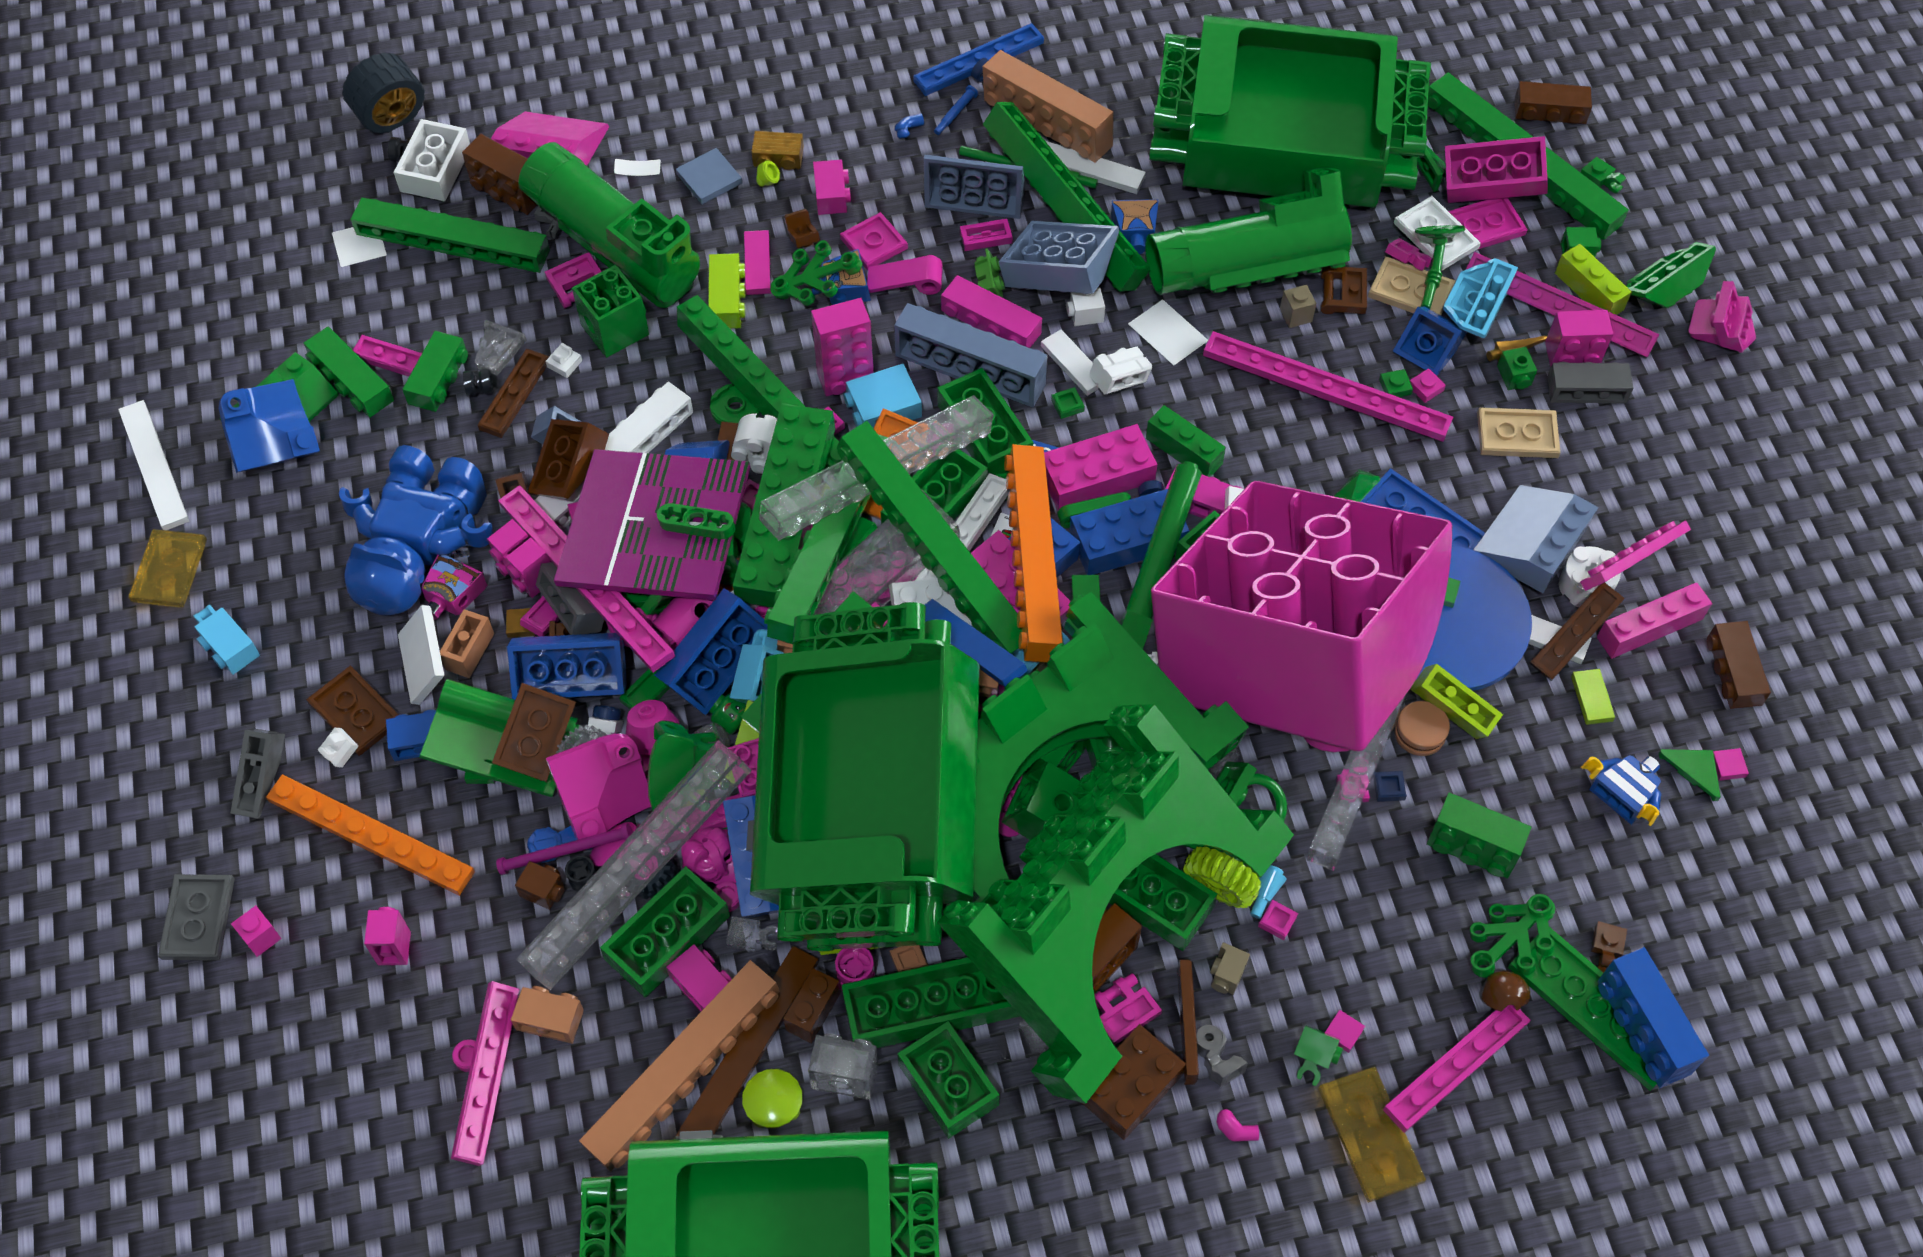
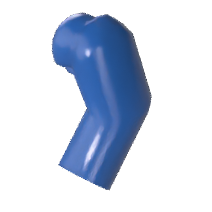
M922 113L904 117L895 125V131H897L899 139L909 136L908 129L924 125Z

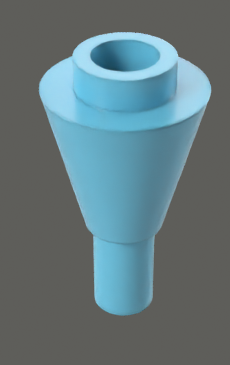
M1270 865L1263 876L1259 877L1261 887L1250 912L1251 916L1261 919L1267 903L1271 901L1286 882L1287 878L1283 876L1284 872L1280 868Z

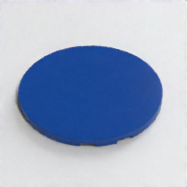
M1452 545L1449 578L1461 582L1453 608L1443 605L1437 632L1421 672L1427 666L1438 664L1469 689L1475 691L1499 682L1521 661L1531 637L1532 616L1524 591L1516 579L1503 566L1480 552Z

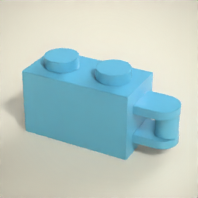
M208 605L199 613L193 615L198 622L194 626L200 635L196 638L206 652L210 649L213 651L214 655L211 657L221 669L226 667L234 675L260 656L251 639L223 608L215 611L211 605Z
M757 630L754 634L752 645L743 644L730 699L747 704L748 700L754 702L761 694L764 658L771 655L784 654V652L777 650L778 640L767 637V630Z

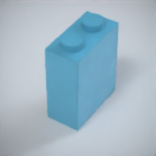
M904 364L846 382V393H843L846 406L848 408L852 407L854 411L852 416L856 427L868 421L874 428L875 422L883 408L910 420L922 417L921 399Z

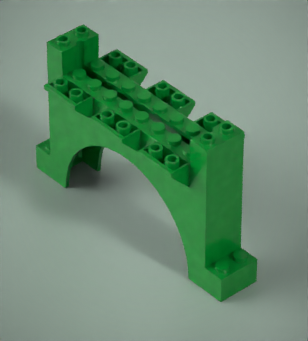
M1091 591L1085 596L1081 594L1076 596L1069 603L1068 613L1066 614L1068 619H1066L1064 629L1072 636V640L1066 645L1060 643L1049 653L1048 666L1041 672L1036 670L1021 679L1018 677L1014 678L1006 685V691L998 697L995 694L992 695L982 705L981 718L978 720L974 890L973 899L969 901L970 903L982 902L989 894V888L1000 879L1009 880L1000 852L998 836L999 817L1005 800L1015 783L1035 762L1062 746L1088 739L1113 738L1103 726L1109 720L1111 711L1117 706L1155 704L1207 770L1238 747L1249 728L1226 701L1219 707L1214 704L1202 716Z
M1155 704L1120 705L1111 711L1110 718L1103 727L1123 751H1108L1102 754L1097 759V765L1090 773L1081 778L1079 781L1080 785L1073 792L1080 799L1076 810L1071 815H1052L1044 822V828L1041 832L1028 841L1025 851L1019 857L1026 863L1020 877L1017 880L1000 879L991 885L988 890L989 894L982 902L970 903L964 900L951 902L946 906L943 911L944 915L937 922L1049 1047L1047 1051L1038 1057L1037 1064L1031 1072L1053 1096L1085 1104L1122 1058V1055L1106 1033L1100 1019L1095 1001L1092 977L1093 951L1099 924L1111 897L1122 881L1132 870L1149 857L1179 845H1184L1191 849L1208 847L1222 853L1225 852L1227 855L1234 857L1251 868L1252 872L1256 873L1258 877H1262L1294 836L1274 810L1239 809Z

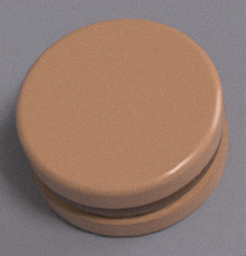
M1428 701L1412 702L1406 705L1398 716L1395 725L1396 740L1405 751L1413 755H1432L1442 748L1449 734L1450 723L1448 716L1444 711Z

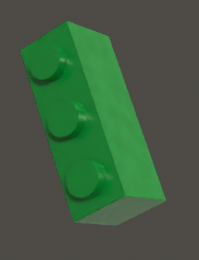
M434 331L402 389L408 405L433 412L437 411L440 403L442 404L445 401L450 385L456 381L460 366L467 360L468 350L465 347L463 338Z
M1165 405L1148 421L1146 439L1183 464L1184 461L1195 463L1199 466L1198 469L1202 472V475L1211 477L1223 465L1226 447Z

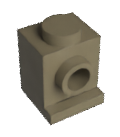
M1223 942L1219 955L1216 957L1210 971L1211 974L1215 975L1211 987L1217 992L1234 995L1247 966L1250 954Z

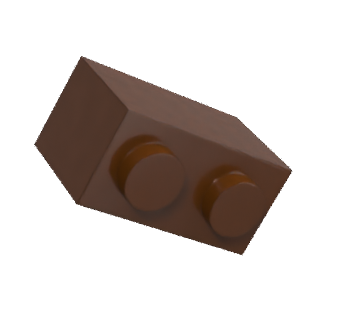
M813 968L783 1018L786 1031L812 1044L841 994L839 981Z

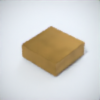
M531 608L510 609L506 611V635L508 638L535 636L533 632L520 625V619Z

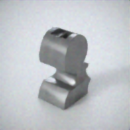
M1204 1025L1198 1029L1196 1034L1197 1052L1201 1057L1206 1058L1204 1066L1208 1070L1211 1081H1215L1222 1087L1245 1073L1247 1062L1242 1057L1234 1055L1228 1060L1220 1058L1227 1038L1219 1028L1213 1025Z

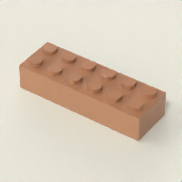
M1002 50L998 51L982 66L984 101L989 105L994 106L996 102H1013L1037 131L1059 142L1062 146L1075 150L1082 157L1088 158L1094 163L1113 147V111Z

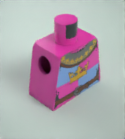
M437 555L422 585V592L426 601L429 602L427 606L431 607L433 619L437 620L444 610L454 615H460L485 590L487 583L482 572L449 556Z

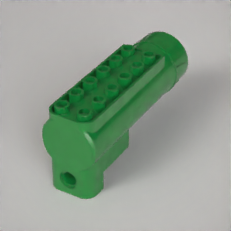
M556 142L546 143L530 155L521 169L518 181L519 188L542 210L555 217L561 230L610 268L616 264L632 286L658 307L667 308L672 306L692 289L700 268V257L691 249L690 226L679 215H675L669 220L642 198L634 204L593 172L581 159Z
M1331 167L1303 171L1306 191L1259 200L1260 212L1198 225L1176 227L1173 230L1148 234L1145 241L1146 263L1151 268L1148 273L1154 290L1158 295L1182 290L1189 291L1204 286L1212 290V292H1223L1227 290L1228 286L1247 287L1251 285L1252 281L1260 280L1261 283L1274 281L1277 276L1283 275L1284 278L1298 276V272L1307 270V273H1316L1322 271V267L1331 266V268L1346 266L1345 262L1350 261L1349 252L1352 245V230L1349 215L1344 205L1341 171Z

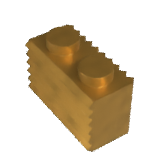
M755 131L752 145L753 166L757 167L760 163L770 160L779 169L782 167L786 170L795 168L799 170L801 168L804 148L803 134Z

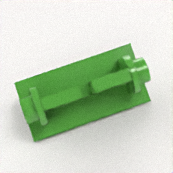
M987 248L985 249L986 257L980 256L974 263L977 279L981 280L978 281V286L1003 298L1002 290L1005 289L1002 277L999 275L1001 270L999 259L997 256L993 257Z

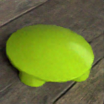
M766 1069L755 1074L747 1082L743 1091L742 1105L747 1117L752 1120L756 1127L779 1128L799 1116L802 1105V1090L798 1081L790 1073L780 1069Z

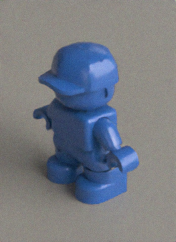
M402 445L396 448L389 461L390 474L382 488V497L376 511L372 508L373 502L368 488L364 489L363 495L357 499H352L349 490L345 487L340 488L339 496L344 511L348 516L354 518L358 531L363 536L370 538L363 545L356 543L353 545L345 568L346 588L350 598L355 603L378 615L400 614L410 609L421 596L420 584L424 581V565H432L437 555H448L465 546V541L470 546L478 548L489 544L487 538L494 534L492 524L484 523L480 528H476L472 516L479 512L487 493L481 472L471 462L458 457L447 458L438 473L439 486L431 492L424 490L425 485L429 483L435 471L430 457L418 448Z

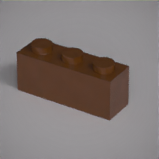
M1520 81L1515 95V119L1586 124L1592 109L1590 86Z
M1748 621L1715 624L1707 636V647L1713 653L1715 660L1714 669L1722 682L1723 697L1727 699L1730 709L1762 706L1771 694Z

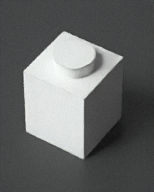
M1100 287L1093 294L1071 292L1070 302L1066 303L1068 317L1072 316L1074 326L1104 322L1105 304Z

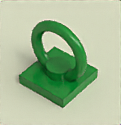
M1227 761L1216 781L1237 807L1244 801L1248 793L1247 786L1261 785L1272 793L1276 805L1275 812L1284 822L1287 814V801L1280 785L1269 776L1255 773L1257 769L1249 763Z

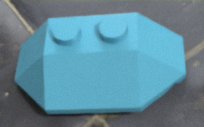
M1494 258L1487 263L1476 265L1460 272L1443 306V310L1460 329L1481 338H1486L1518 267Z

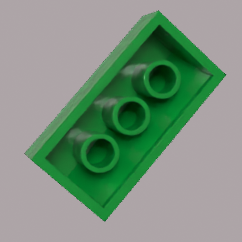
M296 352L256 386L294 379L300 401L309 422L339 396L338 392L319 370ZM239 402L235 404L233 407L238 408Z

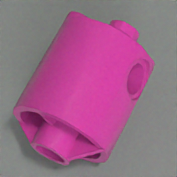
M675 597L653 620L652 625L662 635L661 638L674 651L700 619L695 615V606L699 604L706 611L713 601Z

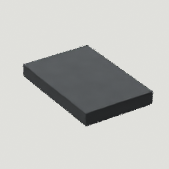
M174 874L158 957L161 960H220L235 881L232 875Z

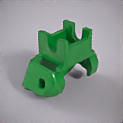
M670 721L655 723L654 740L656 742L650 754L648 767V798L656 816L664 819L691 805L692 799L696 797L697 792L723 790V783L720 779H714L715 756L716 754H725V747L722 743H706L716 741L714 732L688 734L687 729L683 725Z

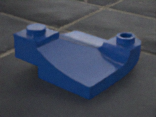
M294 379L253 388L232 390L221 397L219 413L236 473L314 455L320 451L313 426L310 425L305 414ZM231 399H235L239 402L238 408H234L231 406Z

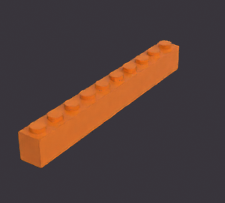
M1012 444L1010 455L1005 456L1004 469L1009 471L1006 477V489H1010L1007 506L1012 508L1009 515V527H1013L1010 544L1011 547H1015L1012 555V566L1017 567L1014 573V586L1018 587L1015 605L1020 607L1017 615V627L1022 628V632L1019 635V649H1023L1024 661L1048 662L1050 658L1049 653L1058 644L1063 643L1044 447Z

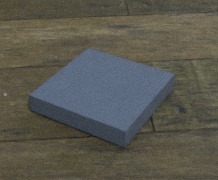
M717 148L676 168L678 177L701 204L742 184V177Z

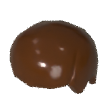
M1497 971L1492 973L1485 981L1481 991V999L1487 1006L1500 1012L1508 1005H1514L1515 1010L1518 1011L1521 1006L1528 1004L1530 988L1521 976L1508 971Z

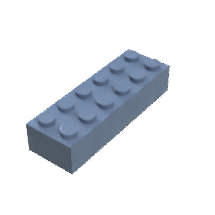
M907 303L894 325L895 356L956 379L983 367L1003 397L1033 408L1046 386L1048 355L1037 349L1025 347L1013 340L998 337L991 332L982 331L967 323L955 321L945 315H939L921 306Z

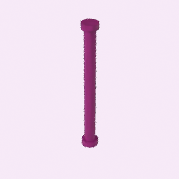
M629 823L622 824L621 828L509 859L504 857L498 858L496 861L497 869L500 875H505L509 873V870L527 866L529 861L538 863L623 839L630 841L633 840V832Z

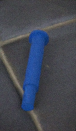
M971 85L966 87V92L934 129L935 134L940 135L970 100L978 96V91L975 87Z

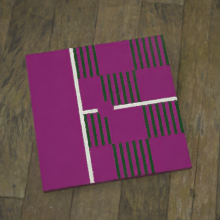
M594 449L555 574V585L716 600L732 536L727 539H715L666 531L659 524L657 511L662 505L668 503L725 511L732 515L734 524H736L750 471L749 461ZM695 517L690 520L689 524L693 526L702 523L703 518Z

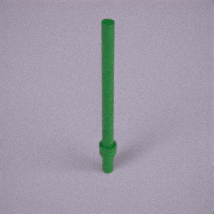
M962 145L959 150V155L990 163L1016 165L1010 157ZM1071 170V173L1082 186L1097 188L1098 179L1083 176L1080 172Z

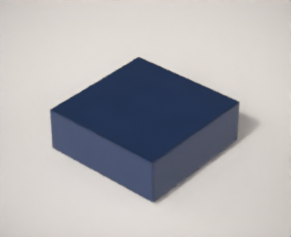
M1403 771L1374 772L1373 780L1377 802L1406 800L1407 795Z

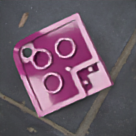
M610 734L546 758L563 808L567 813L577 840L607 832L628 817L651 807L648 798V782L641 765L638 748L632 738L626 734ZM623 747H627V752L623 755H620V749Z

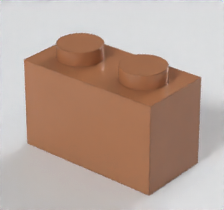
M465 609L462 611L440 650L445 670L467 678L471 677L494 636V631L488 617Z
M533 986L532 989L522 987L511 1022L517 1031L573 1044L584 1009L580 1000L572 994L561 993V995H555L539 986Z

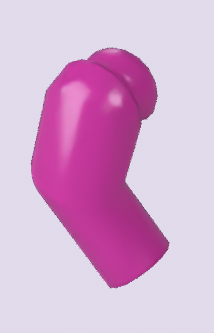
M1228 1109L1221 1110L1217 1114V1126L1230 1141H1259L1258 1125L1242 1126L1234 1117L1232 1111Z

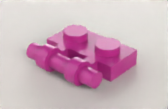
M1133 973L1125 978L1120 977L1113 981V986L1104 992L1098 991L1094 994L1097 1009L1103 1013L1100 1019L1113 1045L1128 1037L1139 1024L1144 1026L1162 1013V1009L1145 987L1135 993L1131 989V987L1138 983ZM1119 995L1125 999L1114 1007L1109 1003Z

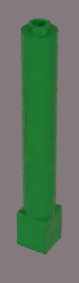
M1189 461L1176 465L1126 611L1120 621L1122 627L1142 649L1153 621L1151 589L1170 568L1202 472L1198 469L1199 466Z

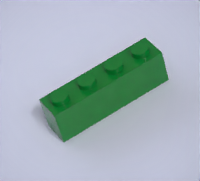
M329 326L303 343L307 351L305 354L306 359L314 366L320 368L321 374L328 382L333 381L335 383L336 389L343 397L348 396L350 398L352 406L358 412L363 411L370 418L394 401L389 386Z

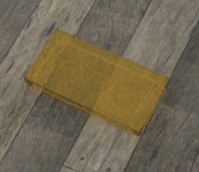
M1376 1067L1319 1086L1318 1090L1368 1203L1425 1183L1426 1178L1406 1134L1383 1111L1384 1107L1391 1100Z

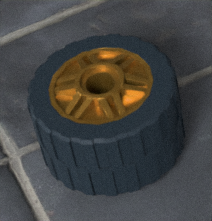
M379 53L362 60L347 75L342 90L344 101L363 126L373 133H389L410 122L418 114L425 100V89L402 58L393 53Z

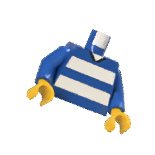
M1631 755L1624 759L1612 758L1606 760L1590 757L1581 766L1582 769H1587L1591 773L1589 775L1590 779L1593 780L1596 777L1589 790L1629 824L1632 825L1637 818L1643 817L1648 820V825L1652 826L1659 815L1661 793L1657 789L1661 780L1655 775L1660 769V764L1656 759L1648 756L1642 762H1639Z

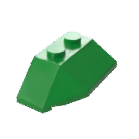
M1694 242L1689 245V248L1677 250L1659 259L1627 281V288L1632 291L1631 295L1638 299L1663 308H1669L1703 284L1716 247L1714 245Z

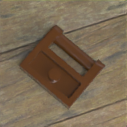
M1323 267L1321 278L1324 280L1323 301L1321 302V312L1324 314H1333L1334 312L1366 314L1367 268ZM1335 278L1341 279V300L1333 299Z

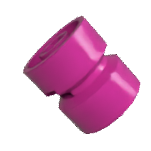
M866 948L842 949L837 954L835 966L841 990V985L875 978L873 956Z

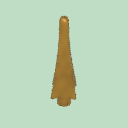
M1547 336L1513 341L1495 342V349L1487 351V359L1489 361L1497 359L1499 362L1502 351L1521 347L1529 349L1545 342Z

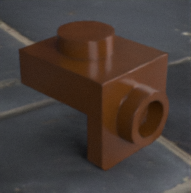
M806 209L784 216L788 236L797 248H806L813 245L814 242L820 241L819 233L811 224L809 213Z

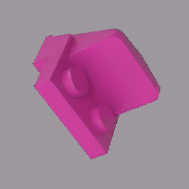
M1723 281L1721 291H1718L1716 294V299H1701L1695 303L1689 327L1690 336L1694 339L1743 353L1756 339L1751 318L1753 310L1749 297L1738 296L1734 281Z

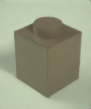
M1303 285L1283 291L1280 311L1288 327L1292 328L1312 322L1317 303L1308 286Z

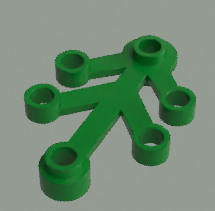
M822 240L815 246L817 253L803 273L796 276L802 266L809 262L810 257L804 249H797L792 256L794 262L785 275L778 276L773 280L770 290L776 298L787 299L793 297L800 300L803 305L808 306L814 302L815 295L810 289L804 288L800 290L796 288L797 286L805 284L823 292L828 298L833 297L838 291L835 283L832 280L822 281L819 278L844 270L849 275L856 274L862 268V261L856 253L846 252L839 261L819 268L824 259L832 252V247L829 243Z
M1536 894L1530 897L1526 904L1505 906L1493 904L1489 908V918L1494 924H1484L1482 922L1472 924L1470 927V937L1473 941L1480 943L1486 941L1488 936H1504L1489 951L1480 950L1471 956V969L1473 973L1482 978L1490 976L1495 971V963L1517 942L1519 952L1517 969L1521 974H1532L1535 971V959L1531 956L1528 930L1536 923L1539 935L1536 940V950L1539 954L1548 956L1554 952V940L1550 937L1548 921L1555 915L1553 901L1544 894ZM1495 912H1501V913H1503V914L1497 916V915H1494L1493 913H1495ZM1523 916L1518 922L1504 923L1507 917ZM1478 930H1481V931H1483L1484 933H1482V934H1476V933H1474V932H1475V931H1478ZM1547 943V944H1549L1550 946H1549V947H1542L1541 944ZM1524 962H1528L1531 965L1526 967L1521 964ZM1481 965H1486V966H1488V967H1486V968H1481V967H1479V966H1481Z

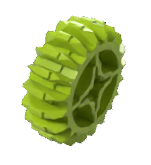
M1197 847L1193 849L1191 855L1189 854L1185 861L1186 864L1183 872L1218 894L1216 900L1219 903L1223 902L1228 906L1236 908H1247L1251 906L1259 894L1261 881L1257 874L1252 872L1251 868L1246 867L1243 862H1239L1225 852L1222 853L1208 847Z

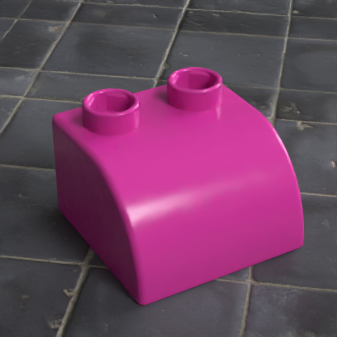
M1253 481L1152 587L1151 597L1159 668L1195 708L1203 710L1204 713L1214 704L1219 707L1226 701L1245 723L1249 722L1304 737L1312 747L1322 751L1342 752L1353 750L1361 752L1368 746L1412 687L1430 652L1439 625L1447 590L1452 550V523L1441 518L1261 481Z

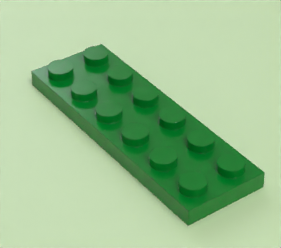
M1550 927V937L1554 940V952L1548 956L1539 954L1536 950V940L1539 937L1537 935L1530 943L1531 956L1535 959V971L1529 975L1521 974L1517 969L1519 955L1510 963L1508 968L1513 973L1521 976L1529 987L1651 1091L1657 1083L1648 1076L1645 1069L1646 1064L1640 1054H1637L1631 1047L1629 1035L1625 1028L1617 1023L1611 1004L1602 997L1599 991L1597 981L1603 972ZM1547 943L1541 944L1542 947H1549V946H1550V945L1547 944ZM1524 962L1521 965L1527 967L1531 964L1528 962Z

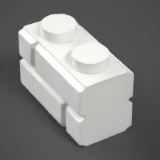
M1138 347L1130 349L1121 348L1113 354H1100L1093 361L1090 377L1096 384L1098 383V387L1105 395L1146 382L1152 370V364L1146 357H1143V353Z

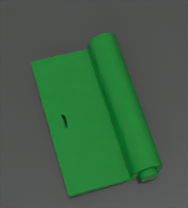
M446 679L435 716L419 758L549 797H553L556 787L551 772L547 782H543L492 764L515 699ZM570 717L557 754L568 750L571 740L577 741L581 725L576 724L577 718Z

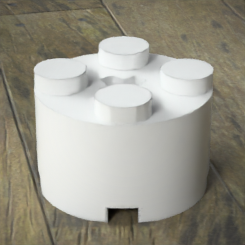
M748 414L739 421L731 457L738 461H749L753 472L763 474L777 418L770 415H765L764 418H756L757 414Z
M1577 547L1569 556L1559 577V589L1562 595L1565 594L1570 599L1569 602L1580 607L1598 587L1596 586L1585 591L1580 581L1589 576L1588 570L1603 564V561L1615 556V553L1598 547ZM1621 573L1605 583L1615 590Z

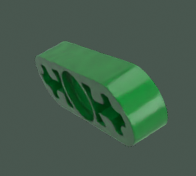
M1121 492L1068 504L1061 507L1057 515L1063 528H1070L1071 516L1131 499L1129 493Z
M674 503L664 504L657 511L659 524L666 531L715 539H727L735 532L733 517L725 511ZM695 517L703 518L702 523L693 526L689 524L690 520Z

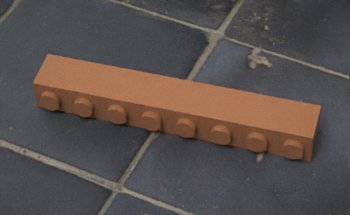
M750 960L590 1128L579 1142L610 1172L615 1167L620 1168L628 1160L631 1142L646 1141L652 1132V1127L658 1121H664L673 1111L672 1106L680 1098L684 1099L692 1092L696 1080L701 1075L706 1076L714 1068L715 1060L722 1053H727L734 1047L737 1042L736 1038L743 1030L748 1031L752 1028L758 1019L757 1015L764 1008L768 1009L776 1002L780 992L777 983Z

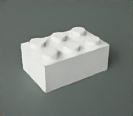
M421 119L394 170L400 192L446 201L465 162L462 152L470 145L466 128Z

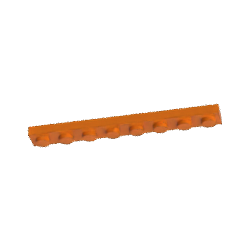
M283 774L266 796L270 803L459 896L475 873L473 867Z

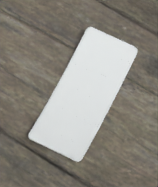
M615 159L614 173L631 176L660 174L661 160L629 161Z

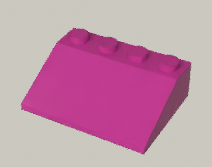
M523 112L498 127L491 139L527 159L542 145L556 142L581 159L585 165H588L606 134L609 125L607 123Z

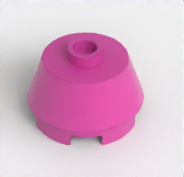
M647 700L640 702L631 708L627 715L625 734L630 736L636 743L641 755L650 756L653 745L656 742L654 740L655 723L670 721L680 725L679 719L661 701Z

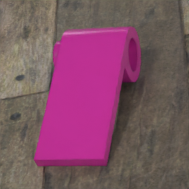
M927 255L868 267L867 279L869 293L915 285L919 292L923 294H936L941 290L942 261L934 255Z

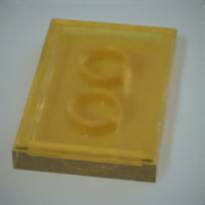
M153 529L128 597L130 601L184 608L207 541L205 535Z

